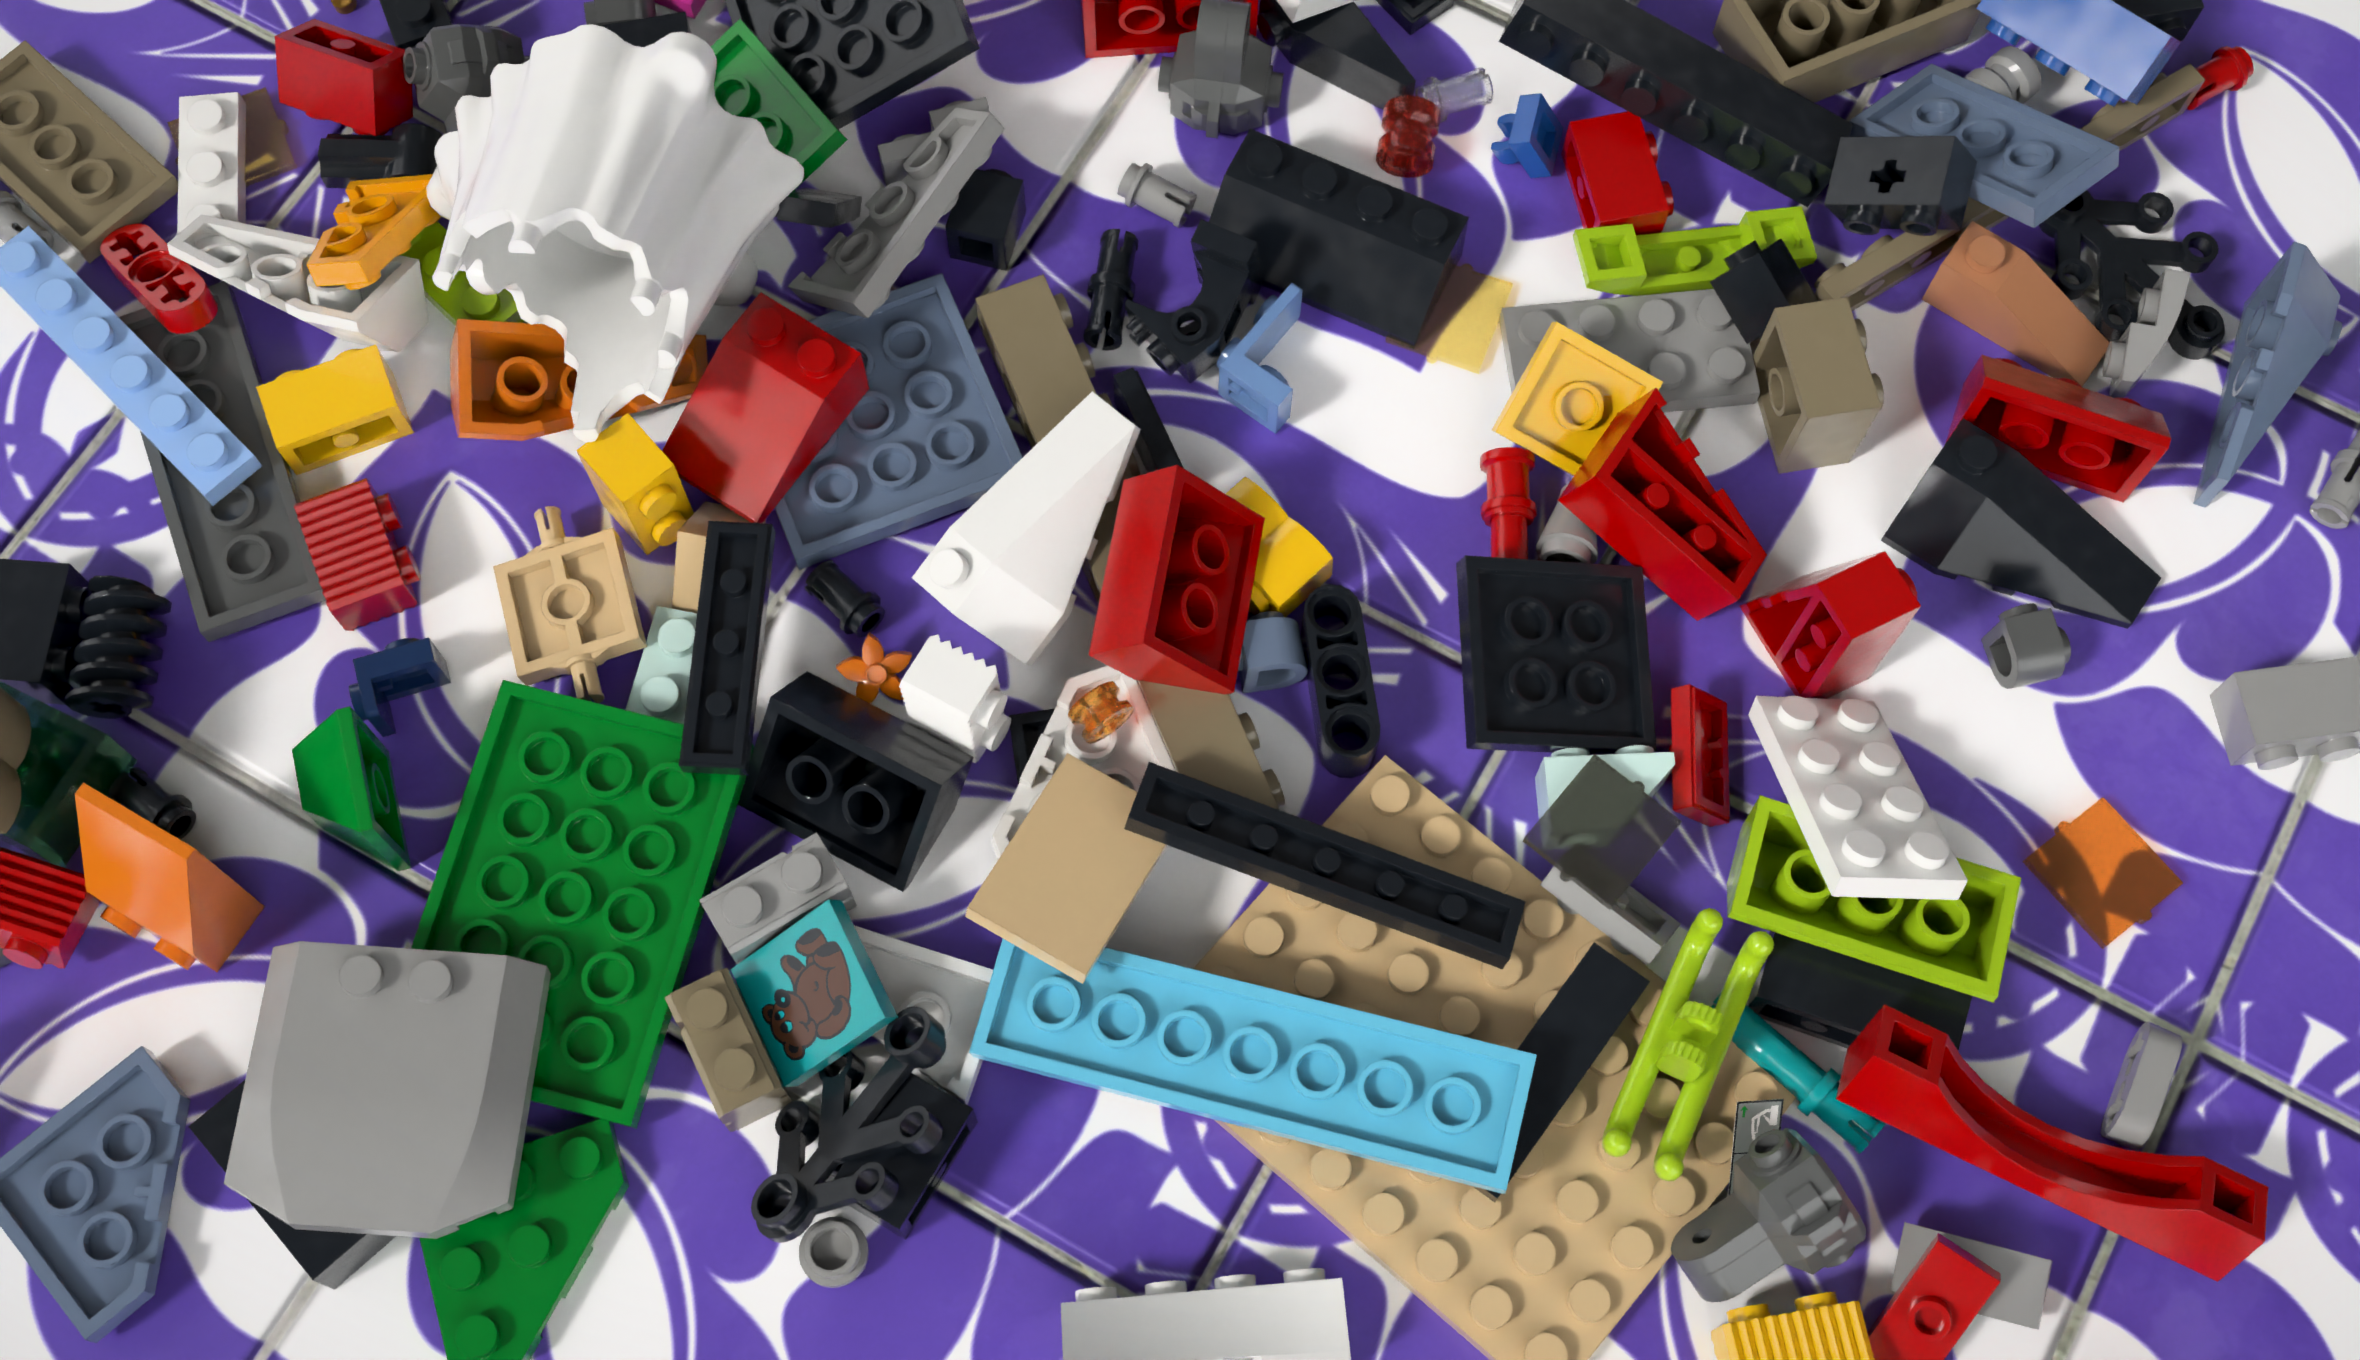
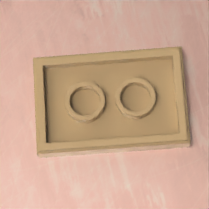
M1067 753L968 905L965 917L1083 984L1167 845L1124 829L1137 795L1135 790Z

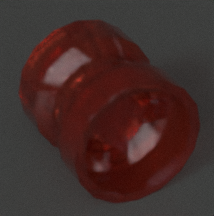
M1413 95L1397 96L1390 99L1384 105L1381 127L1385 134L1379 139L1376 162L1382 170L1397 177L1415 178L1426 175L1433 169L1436 147L1432 139L1438 135L1441 112L1437 105L1428 99Z

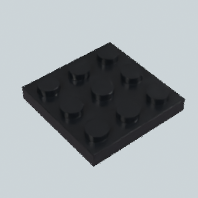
M1465 555L1456 563L1467 749L1553 753L1565 748H1584L1589 750L1590 754L1605 755L1615 754L1618 749L1627 746L1646 745L1652 747L1654 752L1657 751L1642 567Z

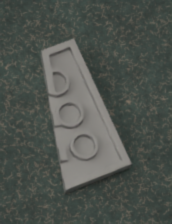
M955 107L903 163L904 170L908 173L904 179L891 183L884 189L880 187L865 203L870 215L848 237L839 231L823 248L830 256L829 259L811 278L802 271L789 284L788 288L803 302L869 318L873 311L881 307L888 299L891 286L906 265L921 253L925 245V239L939 219L955 206L960 190L975 169L982 166L988 160L992 153L993 144L1005 128L991 112Z

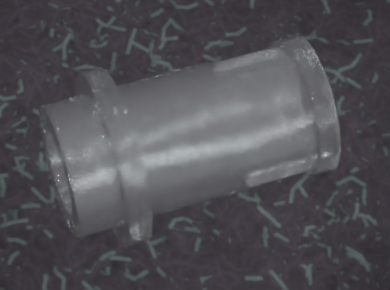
M1478 67L1473 71L1438 80L1434 76L1426 78L1424 84L1418 86L1415 90V102L1420 116L1425 121L1432 119L1435 123L1439 124L1447 120L1448 114L1479 105L1490 104L1493 100V85L1489 74H1485L1486 70L1483 67Z

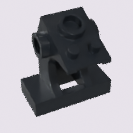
M1202 219L1191 239L1199 283L1202 284L1201 291L1194 302L1189 306L1180 308L1176 312L1170 313L1155 311L1128 299L1125 303L1130 321L1126 325V328L1131 333L1129 335L1130 339L1138 347L1147 340L1150 345L1146 348V351L1153 361L1170 376L1177 370L1190 384L1217 363L1221 352L1230 342L1247 304H1254L1263 285L1257 242ZM1194 320L1188 325L1180 327L1184 322Z

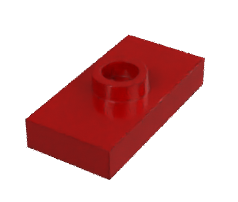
M1691 684L1671 688L1672 744L1670 745L1669 752H1674L1675 766L1672 769L1673 811L1709 827L1727 824L1730 819L1727 703Z
M1938 1233L1867 1332L1874 1360H1944L2001 1282V1273Z

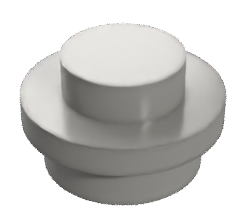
M827 1217L815 1222L804 1233L799 1245V1261L804 1273L816 1284L827 1288L843 1287L856 1280L865 1269L869 1256L868 1242L863 1231L854 1222L843 1217Z

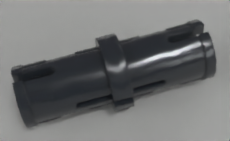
M1109 229L1101 235L1097 272L1090 277L1087 295L1091 299L1087 327L1084 330V341L1096 349L1099 334L1105 328L1102 348L1105 351L1115 350L1122 345V330L1126 311L1125 303L1127 299L1133 301L1135 293V283L1132 281L1131 275L1135 253L1138 250V239L1134 234L1126 231L1123 247H1120L1118 251L1117 245L1120 229Z

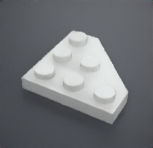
M1108 665L1067 679L1057 700L1056 708L1043 734L1041 733L1020 777L1018 787L992 835V846L997 859L1004 852L1067 753L1138 792L1149 762L1175 771L1137 680Z

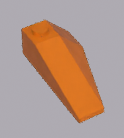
M457 319L450 349L451 409L458 438L525 441L574 428L575 424H573L571 406L577 371L564 363V339L555 329L545 324L531 325L529 323ZM695 334L660 404L644 394L638 395L609 419L624 416L626 413L632 414L690 399L708 366L706 335Z

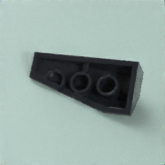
M1964 418L1880 540L1933 574L1954 580L1958 575L1992 584L1993 591L2010 596L2016 591L2049 600L2056 609L2126 629L2132 625L2162 578L2021 453Z

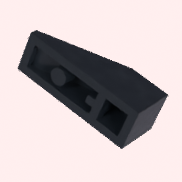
M1260 0L1259 14L1257 16V26L1260 34L1268 45L1272 47L1276 45L1289 63L1400 119L1411 114L1416 80L1354 2L1292 23L1276 0Z

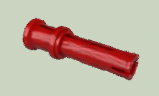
M1501 447L1488 450L1480 457L1481 471L1487 475V501L1481 505V517L1485 525L1491 527V557L1528 559L1527 526L1531 525L1537 516V506L1530 499L1529 472L1536 466L1535 455L1527 449Z

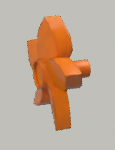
M869 632L862 645V657H848L838 663L836 669L846 679L858 682L856 696L868 703H872L879 693V688L890 698L903 700L904 698L901 697L903 693L900 692L901 688H899L901 679L896 674L907 667L912 658V652L894 651L884 656V648L881 641Z

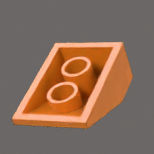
M83 782L75 793L85 886L86 892L107 906L100 917L133 938H136L142 928L154 934L160 940L153 949L186 970H189L195 960L213 971L218 972L265 906L194 847Z

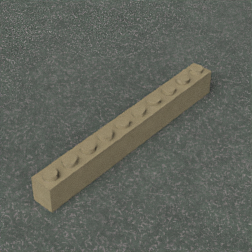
M1044 274L975 298L979 328L1031 449L1092 391L1096 393L1090 381V378L1095 377V369L1089 351L1084 342L1074 344L1068 331L1069 328L1073 327V319L1067 301L1062 293L1052 294ZM1106 393L1098 395L1112 406ZM1133 451L1114 500L1106 503L1093 536L1098 542L1091 560L1085 559L1082 565L1083 572L1097 605H1099L1123 480L1140 475L1139 466ZM1137 680L1176 772L1280 810V806L1285 805L1284 794L1276 774L1272 769L1262 771L1254 753V750L1260 748V742L1250 716L1247 712L1237 714L1229 694L1224 695Z

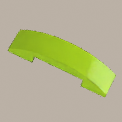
M1802 206L1745 212L1739 225L1636 235L1633 224L1575 229L1573 234L1586 288L1619 295L1640 296L1714 289L1710 281L1729 269L1723 259L1754 240L1757 241L1762 250L1782 238L1799 269L1813 264L1817 258Z

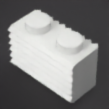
M939 634L930 636L899 685V688H901L900 692L903 693L901 697L904 698L905 710L909 716V724L973 756L972 762L976 764L986 749L993 752L1000 746L1009 730L1011 718L1004 714L1008 696L1000 690L996 665L986 667L984 659L974 660L973 652L963 655L961 646L952 649L950 640L940 642Z

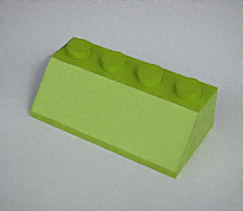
M1760 795L1740 830L1727 881V917L1994 1002L1998 998L2021 877L1956 857L1968 880L1958 900L1831 896L1790 805Z

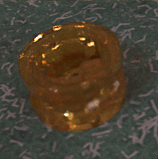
M1113 681L1103 683L1086 693L1068 712V718L1074 725L1082 724L1084 726L1082 737L1089 744L1096 743L1115 732L1134 712V707L1128 700L1120 701L1117 696L1119 695L1120 688Z

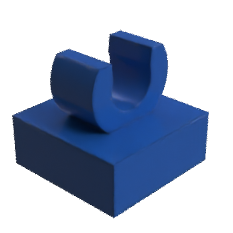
M1542 93L1520 95L1516 113L1505 114L1499 117L1497 125L1505 137H1509V140L1492 143L1491 150L1499 162L1503 164L1520 162L1530 178L1550 177L1553 174L1564 128Z

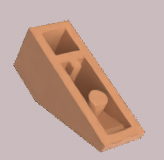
M1971 221L1944 259L1922 298L1923 301L2049 376L2071 379L2082 387L2106 353L2109 341L2025 251L1974 221Z

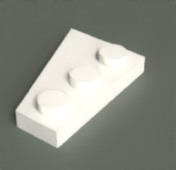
M854 925L896 1014L909 1007H920L941 1023L944 1028L946 1050L942 1058L929 1068L916 1069L954 1098L967 1105L983 1062L982 1059L974 1058L969 1051L993 969ZM888 1025L872 1035L883 1045H885L884 1034Z

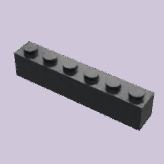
M1516 0L1498 41L1806 207L1829 184L1840 137H1849L1853 127V123L1625 0Z

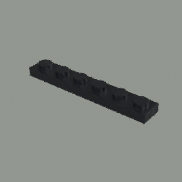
M1151 762L1148 763L1124 827L1125 830L1503 969L1510 960L1526 901Z

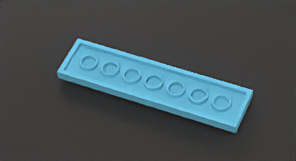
M1002 939L969 1051L974 1058L1505 1194L1537 1057L1536 1054L1105 947L1082 984L1005 939Z

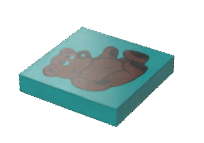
M828 899L730 969L784 1087L801 1085L898 1018L842 900Z

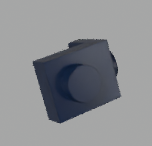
M429 637L421 640L404 638L391 642L383 651L353 659L358 683L349 685V693L356 714L363 721L369 720L381 736L386 737L396 734L389 701L450 684L451 679L446 660Z

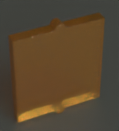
M2104 797L2099 799L2071 823L2067 821L2060 822L2054 828L2056 835L2023 861L2028 869L2102 949L2135 922L2144 924L2152 917L2150 910L2183 884L2179 877Z

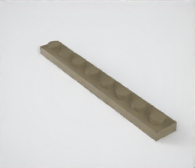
M2191 64L2184 66L2169 76L2161 72L2137 105L2129 101L2122 103L2121 100H2119L2115 107L2106 104L2093 116L2090 123L2080 128V130L2119 146V151L2183 114L2205 79ZM1969 197L1961 230H1937V233L1931 236H1919L1905 232L1894 239L1891 235H1885L1871 244L1862 254L1861 259L1847 267L1844 263H1838L1825 271L1814 284V287L1817 289L1815 296L1818 301L1848 297L1851 310L1853 311L1949 254L1971 221L1989 230L2009 218V216Z

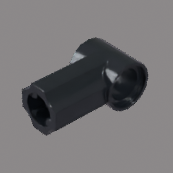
M415 123L396 126L392 131V135L328 134L326 138H321L319 145L320 177L327 188H346L350 181L433 174L437 167L434 150L442 134L434 128Z

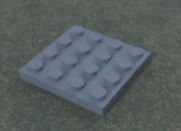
M943 273L892 290L885 303L874 310L869 318L836 310L808 320L862 354L870 389L775 507L799 570L968 508L1023 458Z

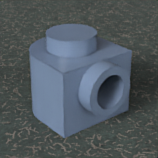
M1277 611L1261 612L1247 620L1238 667L1243 693L1287 687L1299 682L1307 675L1308 669L1297 621L1284 617L1282 613Z

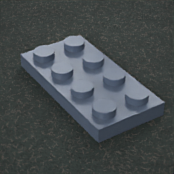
M1932 63L1849 120V122L1853 123L1850 137L1956 136L1977 161L1969 197L2032 228L2037 227L2119 167V146Z

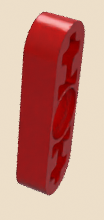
M130 224L120 227L111 232L102 241L100 246L101 254L114 276L168 331L175 334L191 333L205 327L217 315L218 304L204 279L188 263L170 255L167 243L148 225ZM183 297L185 301L180 303L178 300Z

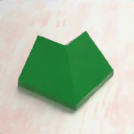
M350 706L337 709L292 749L302 810L323 830L396 871L411 868L389 751Z

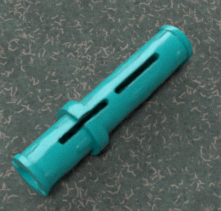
M1720 994L1713 1001L1714 1004L1711 1005V1008L1715 1009V1004H1717ZM1745 1006L1732 1042L1801 1102L1797 1109L1807 1117L1811 1112L1814 1113L1860 1154L1870 1144L1872 1138H1875L1883 1129L1886 1123L1836 1100L1839 1087L1838 1081L1841 1079V1075L1832 1068L1828 1072L1824 1071L1750 1007Z

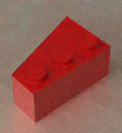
M1654 388L1617 413L1560 495L1558 501L1633 566L1642 567L1643 575L1698 621L1737 602L1767 554L1723 488L1718 491L1714 490L1694 459L1700 455L1699 451L1690 437L1685 441L1681 440L1661 409L1667 404L1658 389Z
M1882 551L1802 575L1739 605L1794 695L1803 698L1828 699L1869 679L1921 605L1917 600L1916 587L1910 576L1903 569L1896 568L1886 551Z

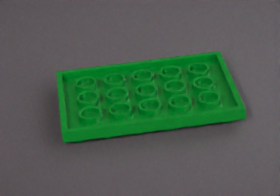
M502 680L411 949L508 955L547 966L551 977L531 1101L637 1129L672 1017L665 997L681 988L705 911L699 900L711 892L747 775L684 773L679 767L684 724ZM752 744V750H751V757H752V753H753V750H754V747H755L753 744Z

